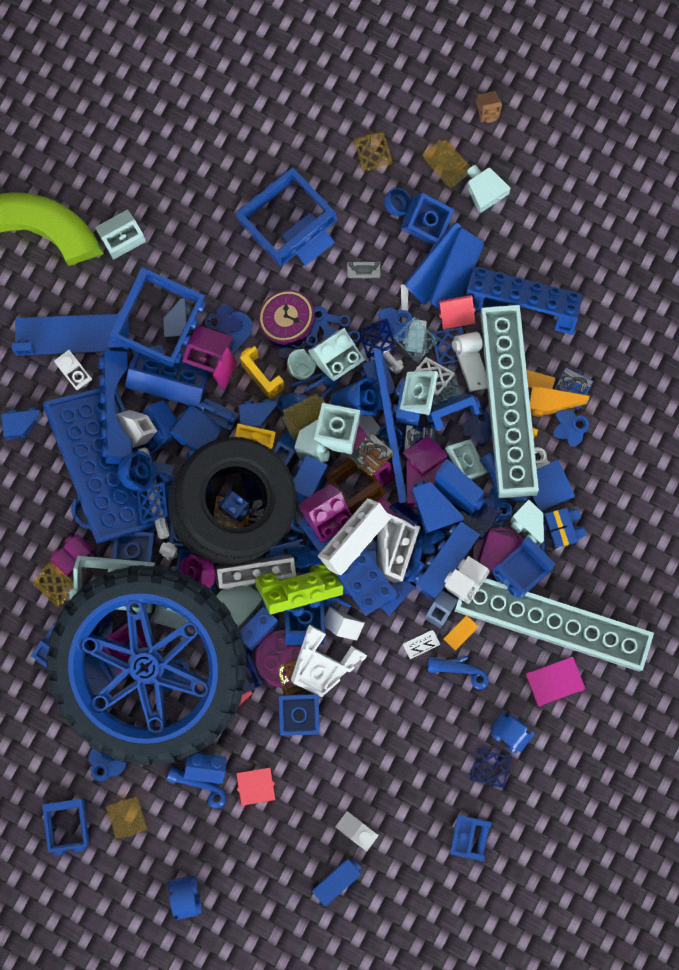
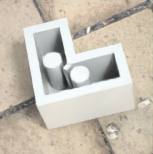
M468 556L466 560L463 559L458 566L459 571L455 569L453 573L450 572L444 581L447 590L467 604L471 602L490 573L487 567Z

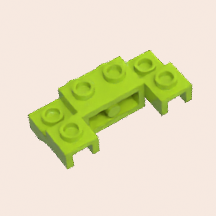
M323 562L317 566L310 565V573L280 581L274 572L255 577L256 588L261 594L270 615L343 595L342 583L334 572L329 571Z

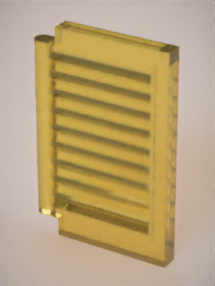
M439 140L422 154V157L450 189L468 175L467 170L471 168L448 140L444 142Z
M317 393L283 410L285 416L282 419L292 440L298 437L301 429L318 420L322 403H325L323 397L319 398Z

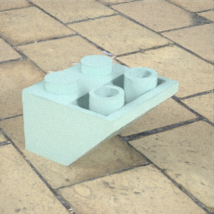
M128 209L95 227L113 260L146 242L142 231Z
M345 328L337 330L308 350L317 366L333 381L365 361Z
M316 420L299 431L294 448L299 459L303 461L307 455L325 463V461L329 460L330 452L328 447L314 440L318 422Z
M528 500L511 518V528L518 534L521 532L526 538L529 536L540 546L544 541L543 513Z

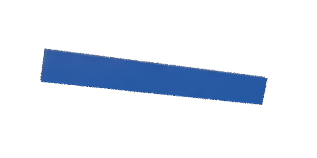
M377 349L373 351L389 446L390 450L393 451L391 457L399 503L407 501L402 468L382 350Z

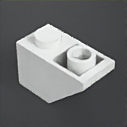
M70 350L54 360L76 391L92 380Z
M131 410L116 414L121 427L131 439L132 448L148 443L157 432L148 415Z

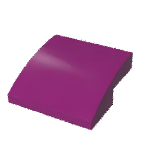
M488 530L478 562L493 573L494 567L513 553L523 541Z

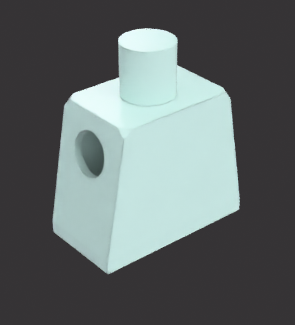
M474 165L467 170L472 178L467 183V189L479 213L509 195L510 187L491 168L481 172Z

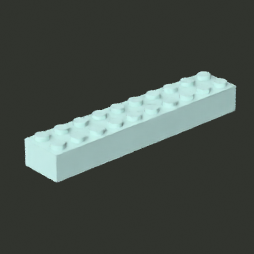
M520 305L482 308L480 316L498 498L536 496L539 488Z
M489 579L484 580L469 604L458 598L454 612L639 672L644 668L654 635L653 632L530 592L519 600L509 593L508 587L505 584Z

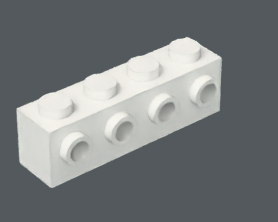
M367 498L318 554V557L329 571L341 576L390 520V516L380 503Z
M288 554L255 559L239 565L214 566L216 570V584L219 589L229 590L233 589L234 586H252L253 583H256L255 577L266 573L274 572L279 581L295 577L294 557Z

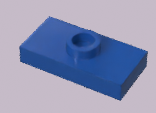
M403 580L391 584L397 592L396 599L391 603L387 601L379 607L388 616L394 612L415 588L410 582Z

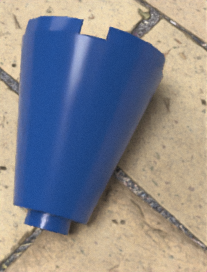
M363 378L332 394L331 405L360 410V415L364 416L378 414L377 411L381 410L383 406L380 388L376 384L378 382L373 378Z

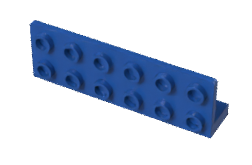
M473 267L466 296L472 295L473 306L478 311H481L485 297L513 305H520L524 308L558 316L554 330L573 335L578 320L583 296L574 291L548 286L479 267Z
M119 314L15 319V343H12V351L16 356L64 354L68 350L71 353L104 352V350L129 351V348L110 339L111 330ZM129 317L120 334L121 336L126 337L128 339Z
M305 517L298 523L319 553L334 537L332 536L322 543ZM365 548L341 576L334 573L365 616L387 601L391 603L397 597V592Z

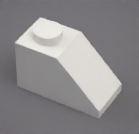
M348 811L335 826L366 852L379 836Z

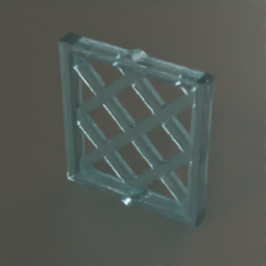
M415 316L393 337L416 362L439 341ZM415 322V329H408V326ZM417 322H418L424 329H417ZM405 331V338H399V335ZM408 331H415V338H408ZM417 331H424V338H417ZM427 332H428L433 338H426ZM399 341H405V347ZM408 341H414V347H408ZM417 341H424V347H417ZM426 341H433L429 347H426ZM408 350H414V356ZM417 350H424V352L419 357H417Z

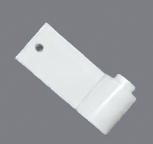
M472 332L455 336L452 341V348L456 352L469 392L486 389V371L479 354L482 348L480 334Z

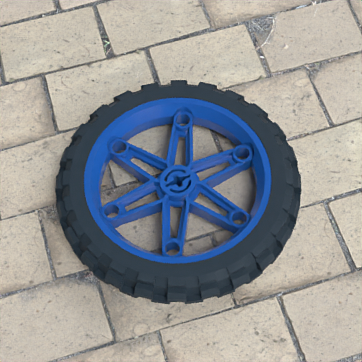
M138 565L105 573L82 587L62 609L55 627L52 629L49 639V652L47 654V669L49 671L48 682L51 694H54L56 699V706L62 717L66 718L71 725L70 728L79 738L82 737L89 743L90 747L100 753L103 752L110 755L112 759L122 762H133L136 765L151 766L152 764H169L190 757L210 745L223 732L235 715L241 702L246 683L247 660L239 627L235 624L231 612L226 605L214 595L213 591L185 573L176 572L166 567ZM133 603L139 605L140 612H135L133 610ZM145 603L167 607L179 613L188 622L155 643ZM126 605L130 645L92 634L97 624L108 613ZM137 619L141 620L147 647L139 648ZM187 625H192L195 628L194 634L188 632ZM198 634L205 645L208 655V679L170 661ZM181 635L183 640L163 658L157 650ZM88 640L94 641L95 648H91L88 645ZM103 646L130 654L128 663L102 651ZM85 653H89L123 670L96 697L87 680ZM151 660L153 661L149 667L144 668L142 671L140 670L144 664L149 663ZM168 669L190 680V685L162 677L164 670ZM130 673L135 681L112 696L110 691ZM154 683L157 707L155 712H152L145 684ZM202 683L206 691H200L197 688V684ZM163 686L202 697L199 704L187 716L177 722L166 725ZM137 688L147 727H139L123 722L110 714L106 709ZM98 698H103L106 701V705H101ZM153 720H159L161 727H156L153 724Z

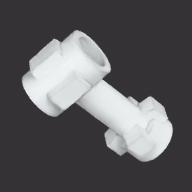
M380 341L375 345L373 350H382V356L390 364L389 370L392 373L394 372L397 375L404 369L403 362L401 360L396 361L389 353L391 347L386 341Z
M163 542L159 553L170 561L177 558L178 548L174 544Z

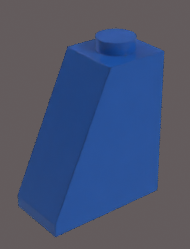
M446 459L436 473L434 486L447 500L470 514H473L476 509L480 510L485 501L483 500L484 491L450 460Z
M425 480L414 484L415 487L411 489V493L425 533L464 520L463 515L431 482L425 483Z

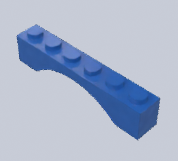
M104 350L102 357L98 359V368L101 369L99 386H102L99 400L103 404L100 420L104 424V427L101 428V439H104L102 457H105V464H119L126 455L132 453L131 439L121 427L114 406L116 387L124 378L128 369L127 352Z

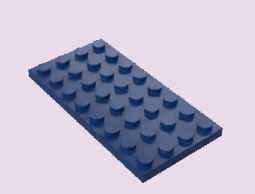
M102 388L43 403L45 413L97 544L156 527L155 521L144 524L140 523L137 491L130 490L121 483L118 476L119 464H105V457H102L104 439H101V428L104 427V424L100 420L101 409L103 410V404L99 400ZM117 388L114 397L116 414L125 412ZM131 446L132 453L141 449L140 446L133 448ZM145 491L142 494L147 496L148 493L147 491ZM147 501L144 505V507L148 509V507L150 506L149 501ZM148 513L145 519L152 518V515ZM167 516V517H165V518H166V521H167V523H168L170 520H169V517Z

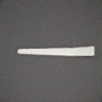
M401 285L402 310L408 311V289L405 285ZM402 317V323H405L407 319ZM407 337L403 340V344L407 343Z

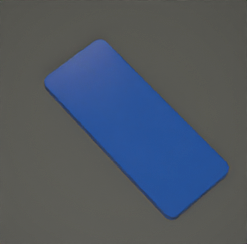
M456 222L450 226L405 282L407 289L421 304H426L430 300L457 231L463 229Z
M465 229L457 231L430 298V303L439 309V301L463 297L470 281L473 267L476 266L484 246L483 241Z

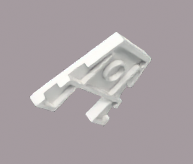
M309 625L291 681L323 697L341 681L339 678L347 671L351 672L355 668L354 665L359 660L363 661L367 655L351 646L342 661L338 662L316 651L326 634Z

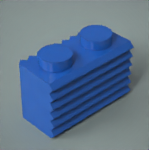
M196 753L187 757L183 779L223 784L227 758L218 755H203L202 753Z

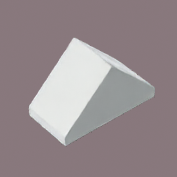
M329 607L325 616V627L336 636L357 640L365 622L332 607Z

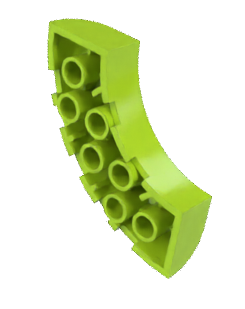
M12 192L0 194V233L11 230H28L50 240L60 250L68 266L104 254L97 238L88 225L64 205L44 196L30 193Z

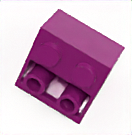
M198 325L187 344L182 362L214 373L225 349L231 348L234 337Z
M332 484L299 503L306 521L322 543L337 534L352 517L342 493Z

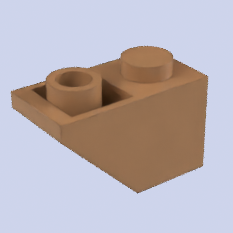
M496 91L477 95L476 104L481 122L491 123L499 119L502 103Z

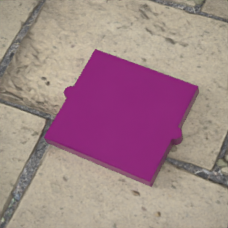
M426 436L402 452V455L411 463V466H414L422 475L449 457L440 447V444H436L429 436Z

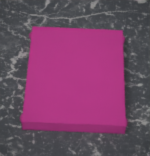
M573 657L526 674L537 706H543L546 703L585 689Z

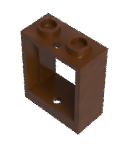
M348 458L342 465L331 470L325 477L329 484H332L342 493L348 509L354 514L367 498L377 501L385 495L382 485L366 465L362 468L360 466L362 465L361 462L357 464L352 458ZM360 469L371 485L351 499H348L338 487V484Z

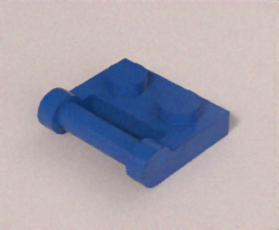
M457 815L450 854L485 861V846L492 822ZM479 825L481 826L477 851L472 853L471 848L475 827Z

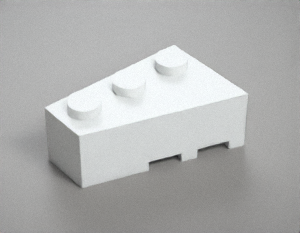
M388 514L390 520L377 533V566L388 581L397 583L404 579L420 527Z

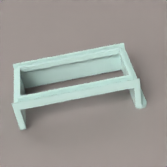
M77 556L73 568L74 589L70 590V600L82 588V567L122 569L138 565L155 566V563ZM147 603V613H151L153 604Z

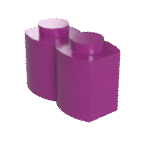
M78 534L69 536L64 542L66 545L61 550L57 548L51 554L50 562L66 578H69L74 573L73 568L77 556L91 557L95 552Z

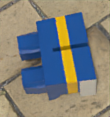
M565 508L546 513L543 516L544 522L548 527L547 531L548 533L551 532L549 537L554 551L575 544L586 536L584 526L574 528L572 524L573 521L581 519L578 509L568 510Z

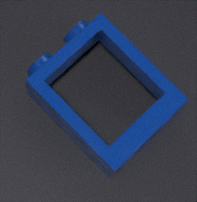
M84 799L42 805L48 852H54V855L66 854L65 850L73 849L74 853L85 851V847L90 846ZM79 807L83 842L55 846L51 811Z
M347 858L312 889L313 894L326 907L361 876L359 870L362 867L355 859L350 860Z

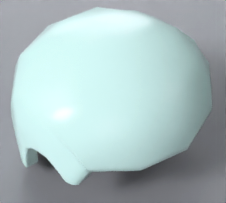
M304 349L294 350L289 354L287 369L293 377L305 380L314 374L316 363Z

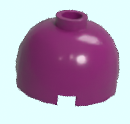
M191 554L188 558L182 560L179 572L193 577L194 580L202 585L204 584L209 589L213 586L216 570L210 560L208 561L196 554Z

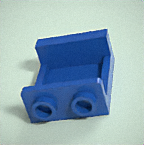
M463 393L431 406L430 415H426L430 427L436 431L443 429L444 426L440 417L465 407L475 415L480 414L478 409L481 406L477 397L474 398L473 395Z
M528 536L513 553L494 567L493 573L496 580L500 583L503 582L508 587L509 593L520 600L553 570L555 563Z
M263 607L240 630L242 642L253 651L279 625L278 620Z

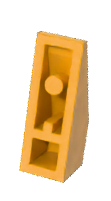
M533 386L530 396L531 415L542 417L543 415L588 403L589 396Z

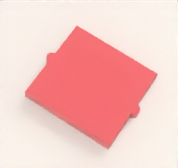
M472 295L439 301L441 312L439 317L442 320L443 330L475 324L474 312L476 309L473 306Z
M271 768L236 773L239 786L237 791L240 793L241 806L275 800L273 787L275 783L272 781Z

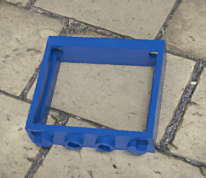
M293 167L289 171L287 170L282 173L279 179L271 182L263 192L256 194L252 201L240 207L237 213H235L238 222L279 267L338 221L336 212ZM296 181L325 212L280 249L276 250L253 226L248 218L292 182Z
M142 267L111 330L110 339L173 368L175 362L179 363L183 353L180 352L182 346L186 347L191 336L188 335L190 329L194 330L198 323V319H196L198 312L202 313L205 308V295ZM146 281L196 303L171 357L120 335Z

